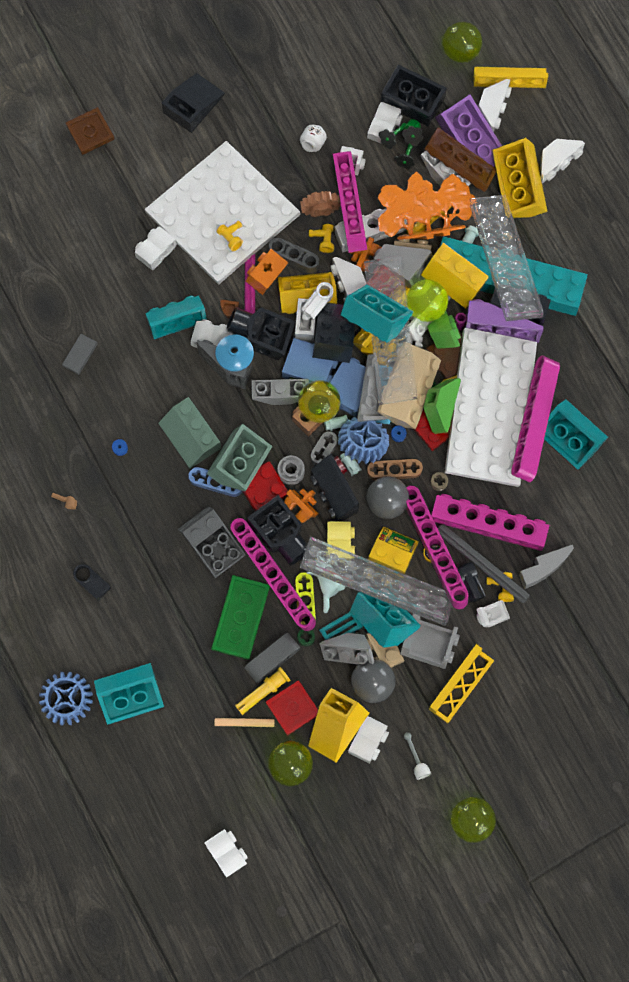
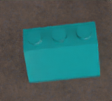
M367 284L346 296L341 316L387 343L398 336L412 316L413 311Z
M199 295L195 297L189 296L183 301L171 302L165 307L153 308L145 313L154 339L196 325V321L207 320L205 308Z
M564 400L549 415L544 440L579 470L602 446L608 436L568 400Z
M387 589L358 592L350 609L356 620L365 627L367 632L383 648L398 646L421 626Z
M151 663L94 680L96 694L107 725L164 707Z

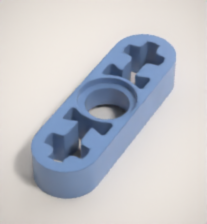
M196 467L189 472V480L194 486L232 497L239 496L242 493V490L238 489L231 491V487L227 486L223 489L224 486L221 484L218 487L212 486L210 482L213 478L210 476L207 478V484H204L205 480L201 478L195 481L193 475H197V473H200L201 477L206 478L208 472L206 469Z

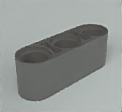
M274 238L270 241L269 250H273L275 247L282 248L280 251L275 252L288 262L287 266L305 274H316L318 272L319 257L315 253L281 238ZM296 254L298 258L293 259L290 255ZM314 262L315 265L308 266L307 263Z
M286 633L249 662L244 669L256 683H259L295 655L301 647L289 633Z

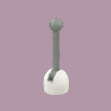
M406 732L404 739L408 741L417 763L414 769L415 777L417 780L431 775V771L426 764L420 763L411 740L412 735Z

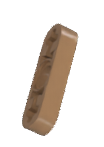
M417 459L375 461L368 465L367 474L372 480L384 476H391L397 479L417 478L421 475L423 466ZM413 464L416 468H419L416 470V473H413L411 469L406 470V474H403V465H406L405 469L411 468ZM392 465H397L400 468V472L392 474L389 468ZM384 466H387V475H384V471H379L378 475H374V472L370 471L374 467H377L378 470H384Z

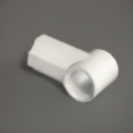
M327 282L320 283L316 291L301 308V311L314 320L327 302L332 299V285ZM322 289H327L330 294L322 296L319 292Z

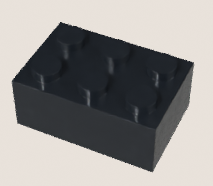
M398 64L381 93V102L401 109V114L429 127L446 97L447 88Z
M327 303L317 315L312 358L350 363L355 323H351L341 316L344 305Z

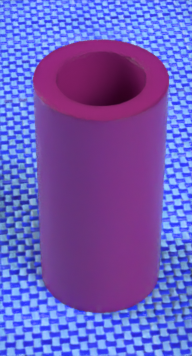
M458 313L455 317V323L459 331L464 329L467 316L464 313Z

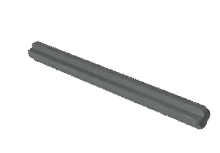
M444 524L438 527V531L444 540L518 601L525 603L530 595L452 530Z

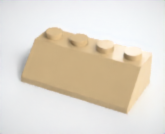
M403 342L377 412L397 426L416 429L423 411L427 391L433 385L441 360L427 350Z

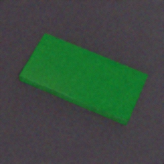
M232 576L212 645L213 651L250 660L270 585Z

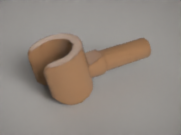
M52 493V498L66 502L65 508L76 509L77 501L73 497H63Z

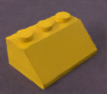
M445 243L440 246L421 274L422 277L465 309L468 307L469 301L474 299L489 279L488 275Z
M333 273L278 277L282 313H295L298 307V298L309 299L316 291L317 286L322 282L330 283L333 287V297L327 303L337 304L336 284ZM322 289L319 292L322 296L330 294L327 289Z

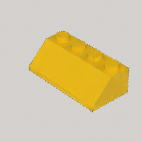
M527 138L493 149L505 217H533L548 212L534 144Z

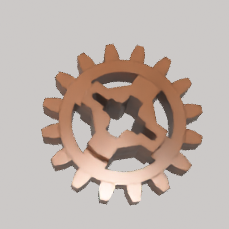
M330 191L314 192L307 195V198H303V201H300L302 213H305V215L311 214L312 217L328 216L334 213V210H339V207H341L339 195H336V193L331 194Z

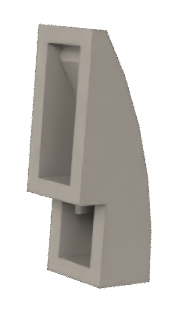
M573 545L536 557L534 561L535 566L522 570L519 574L524 589L536 585L555 572L574 549Z

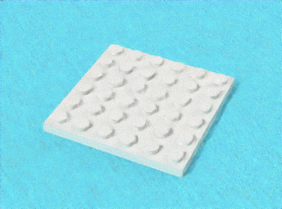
M227 141L145 209L146 214L162 229L173 236L177 244L218 285L300 215V211ZM240 221L242 227L237 229L232 235L233 237H240L243 240V244L238 250L231 251L228 247L229 242L216 231L223 224L228 228L235 224V222Z

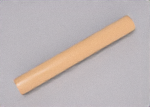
M215 718V726L274 727V719Z

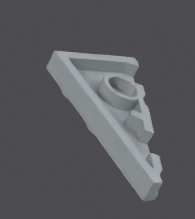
M371 354L367 357L357 418L358 422L387 419L377 412L383 397L377 354Z

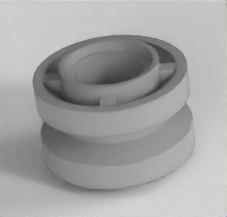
M290 455L280 460L278 476L284 484L296 485L304 478V463L300 458ZM294 467L296 472L289 474L286 472V469Z

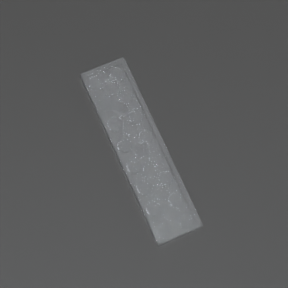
M506 195L470 198V208L505 321L543 317L542 305Z
M402 256L364 261L366 285L368 284L407 307ZM409 320L398 336L387 343L371 334L378 403L383 405L418 399Z
M310 536L299 568L446 626L452 605L445 590Z

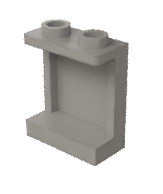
M413 613L412 616L421 626L404 640L400 655L445 669L447 662L452 663L455 652L451 650L453 645L457 646L460 635L456 634L458 627H454L453 630L422 621L420 620L421 615Z

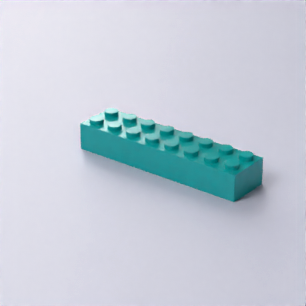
M443 236L441 245L445 243L489 276V279L480 291L493 294L496 283L507 284L517 290L524 289L534 295H544L547 299H551L548 309L576 316L588 274Z

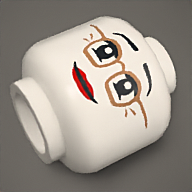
M309 125L302 133L300 143L306 151L317 152L323 146L327 136L321 126Z

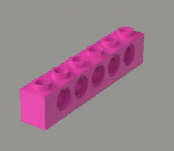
M351 151L335 153L333 158L348 251L350 253L367 250Z
M447 494L437 495L431 515L435 523L535 550H543L549 525L545 524V521L539 519L529 520L521 514L514 516L502 509L492 510L484 504L473 505L468 500H455ZM455 508L458 513L451 515L448 509ZM470 512L474 513L476 515V519L470 520L467 518L466 514ZM492 518L495 524L489 525L485 522V519ZM504 523H511L514 529L507 530L504 527ZM530 528L532 530V534L526 535L523 533L522 529Z

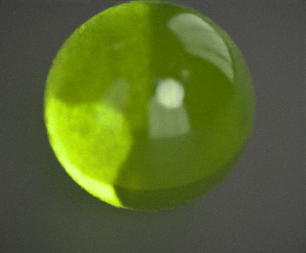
M457 22L445 31L442 47L447 57L451 60L461 63L469 62L480 53L482 36L473 24Z
M421 280L413 284L409 289L406 297V306L413 311L412 316L420 321H435L445 313L448 306V295L445 288L437 281Z
M324 380L309 382L302 388L298 397V406L302 415L316 423L327 422L334 418L341 405V397L337 388Z
M282 742L269 755V772L273 779L282 785H299L306 781L312 772V755L299 742Z
M468 797L458 802L451 814V825L455 834L460 839L470 843H478L484 841L492 834L496 825V816L492 806L487 801L478 797Z

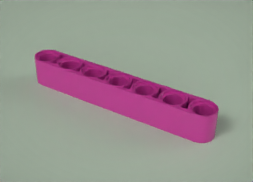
M543 355L535 363L511 470L513 476L527 482L533 481L537 473L560 369L559 362Z
M408 486L406 488L409 495H414L416 498L414 500H407L406 510L451 605L456 609H463L468 604V591L419 489L415 486ZM417 511H422L424 515L419 517L416 516L415 513ZM424 528L432 529L430 533H425L422 530ZM433 544L440 546L438 550H433L430 547ZM440 561H446L448 565L445 567H441L438 563ZM448 578H454L456 582L454 584H449L446 580ZM456 595H462L464 596V600L457 601L454 597Z
M242 518L235 519L231 523V530L296 624L304 631L312 630L316 625L313 614L251 526ZM241 525H245L244 531L238 533V527ZM251 540H256L255 546L248 548V543ZM266 555V561L259 563V557ZM276 570L277 576L269 578L270 572ZM288 586V591L280 594V588ZM299 601L298 608L292 610V602ZM304 617H310V622L307 625L301 624Z

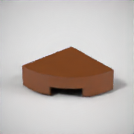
M220 301L222 312L227 318H230L235 307L239 308V302Z

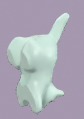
M317 556L316 561L312 562L307 574L318 578L323 593V612L327 613L330 607V597L345 589V580L340 575L332 573L329 563L324 558L321 559Z

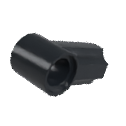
M469 562L457 567L468 591L469 602H477L484 598L486 595L478 580V573L474 564Z

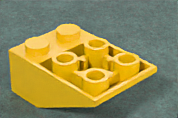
M331 688L319 706L308 746L337 763L369 715V712L357 701Z

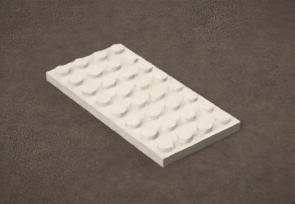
M470 328L463 329L457 378H460L461 382L451 419L445 473L510 486H520L521 479L513 476L511 470L533 376L537 342Z

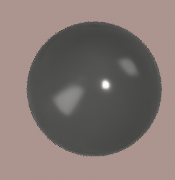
M384 476L376 479L369 486L366 494L367 505L370 511L377 517L394 519L400 516L407 508L406 502L409 499V492L401 480L391 476Z
M374 659L375 662L373 664L367 661L365 664L357 665L352 673V689L358 698L367 703H379L386 700L395 688L396 679L392 668L386 662L379 659Z

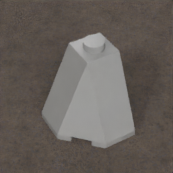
M384 244L382 248L376 251L373 259L378 268L381 265L385 266L413 291V295H416L426 281L421 274L433 255L428 249Z

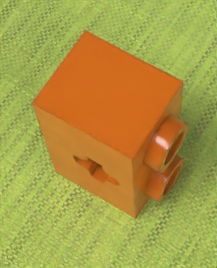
M272 249L267 254L263 252L257 260L260 263L257 266L252 265L247 272L249 276L246 282L262 295L288 264L285 259Z

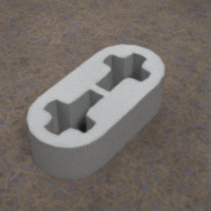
M325 432L320 437L311 452V461L314 465L323 460H316L315 454L319 455L323 450V458H325L335 450L338 443L335 433ZM332 437L333 444L329 443L327 447H324L326 444L325 438L329 439Z

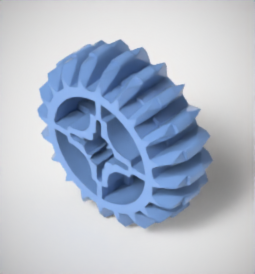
M353 417L341 426L338 434V445H340V451H345V456H351V461L356 459L358 464L361 461H364L365 464L369 461L374 463L376 459L380 460L386 454L389 446V435L386 434L387 429L382 428V423L377 424L376 421L358 422L357 418Z
M60 672L59 679L54 674L53 678L55 681L51 682V680L47 679L46 682L49 686H42L46 693L39 694L40 697L45 698L39 701V704L46 705L41 710L43 713L48 712L46 715L48 719L53 717V723H56L59 718L60 725L65 724V719H67L69 725H72L73 718L78 723L79 718L77 716L81 715L85 718L86 715L83 713V710H91L86 704L93 703L91 699H87V697L93 696V693L90 691L86 692L91 687L89 684L84 685L86 682L84 678L79 680V674L72 678V672H68L67 677H65L64 672ZM65 683L74 684L73 688L70 687L67 690H62L58 687ZM80 689L82 698L80 705L78 706L75 703L74 698L77 695V691ZM53 691H55L58 695V699L55 702V706L52 708L51 695ZM60 692L63 695L66 694L73 704L71 705L69 702L64 701ZM65 707H70L74 710L67 714L58 713L59 710Z

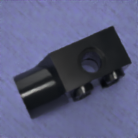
M235 307L229 318L226 332L247 338L255 352L279 361L285 355L296 321L262 307L254 314Z
M279 495L247 517L248 524L271 553L280 552L290 566L302 560L311 551L309 545L300 535L302 524Z

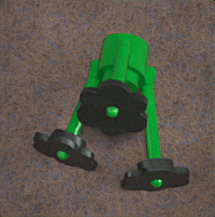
M409 120L407 124L402 123L394 132H389L388 129L379 132L381 143L388 149H392L397 144L395 140L396 135L403 130L402 135L405 137V142L409 143L406 154L395 156L394 160L398 166L405 169H411L415 165L413 157L409 155L412 146H417L423 140L422 130L420 129L421 125L416 120Z

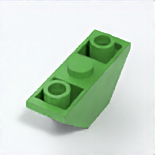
M445 310L428 325L429 333L437 349L460 346L458 339L461 336L452 315L448 316Z
M460 378L445 380L427 391L423 408L432 432L435 434L446 433L449 430L461 382Z

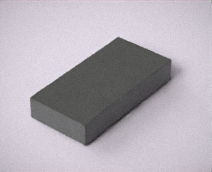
M80 334L62 366L79 375L98 343Z

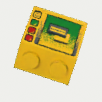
M383 527L372 548L368 562L404 577L419 542Z

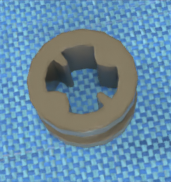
M438 472L432 476L431 487L434 490L442 491L447 487L448 477L446 474ZM439 477L445 483L442 482V486H438V483H435L434 480L437 481Z

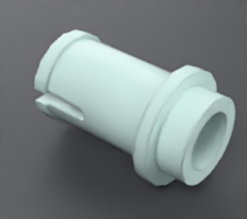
M468 226L465 229L466 233L462 241L472 244L475 237H478L479 230L474 226Z
M347 415L324 419L325 430L332 432V429L341 428L348 420Z
M344 453L340 455L341 462H344L351 476L362 470L355 459L351 461V456H345Z

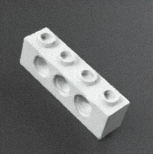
M387 208L384 210L377 209L366 216L362 215L366 243L369 237L373 238L374 242L390 237L384 231H379L378 218ZM404 219L406 225H408L407 219ZM344 221L335 226V235L343 253L348 251ZM375 224L377 227L370 228L368 225ZM405 228L399 229L397 234L407 230Z

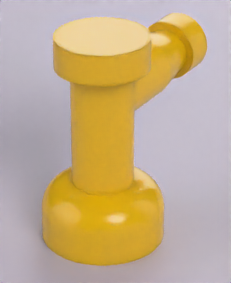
M240 221L235 222V224L228 228L223 224L216 231L229 242L228 247L231 251L238 250L243 244V240L240 237H233L232 233L242 227Z
M324 224L321 230H309V237H324L323 242L319 245V250L323 253H332L334 251V244L331 243V232L334 226L331 224Z
M503 572L506 576L512 579V573ZM487 577V585H499L491 577ZM502 587V592L498 595V601L512 602L514 601V596Z

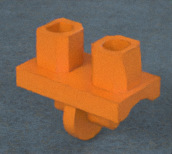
M369 237L366 243L367 250L350 253L353 255L352 261L356 262L359 258L356 266H359L362 271L372 274L375 262L368 260L369 255L374 257L376 251L382 247L375 244L374 239Z
M290 489L286 493L288 496L284 503L291 511L296 505L301 508L296 514V518L300 522L305 523L311 517H316L319 514L308 503L310 502L313 506L317 503L313 498L315 495L313 490L307 492L302 489L298 493L296 490Z

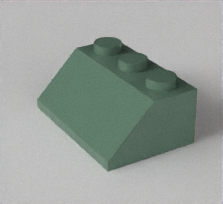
M189 397L172 407L158 423L189 469L221 449L219 439Z
M241 424L232 431L208 470L207 475L223 486L246 491L271 450L272 445L244 424Z

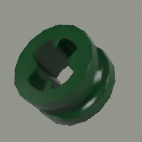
M301 629L298 633V642L304 647L311 646L315 641L314 632ZM306 632L309 636H312V639L309 638V642H305L304 639H301V636H304L303 633Z

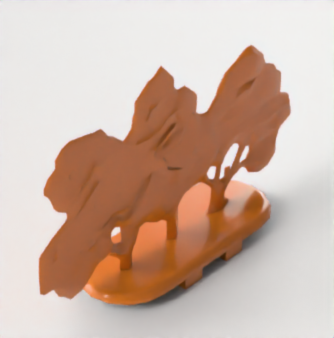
M416 171L408 179L406 191L397 185H385L382 187L378 200L387 210L378 218L379 231H384L386 235L393 237L401 228L408 230L409 234L398 236V240L412 238L432 239L434 236H448L450 231L466 228L465 225H451L450 222L456 216L464 221L469 220L472 216V206L477 201L475 196L470 194L469 186L461 182L460 178L455 174L447 177L442 182L438 191H433L432 183L428 180H423L422 176ZM451 206L454 207L453 213L447 217L448 209ZM433 216L442 217L444 219V227L431 229V218ZM404 219H407L408 225L404 223ZM415 222L426 224L427 230L413 233Z

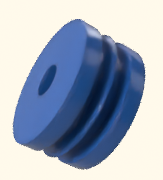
M395 426L391 431V438L395 442L404 441L406 429L402 426Z
M118 439L113 442L112 450L117 456H123L127 453L128 446L124 440Z

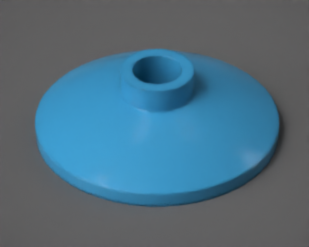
M241 335L226 336L216 347V359L219 365L228 371H241L247 368L253 360V346L247 338ZM236 348L238 349V351L236 353H232L231 349Z

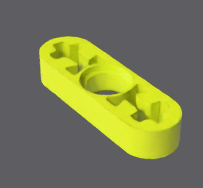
M303 572L296 577V592L300 597L308 596L311 598V603L307 607L309 610L312 609L310 612L315 617L313 578L310 574ZM306 577V580L310 581L306 584L307 591L299 593V590L303 591V585L299 581Z

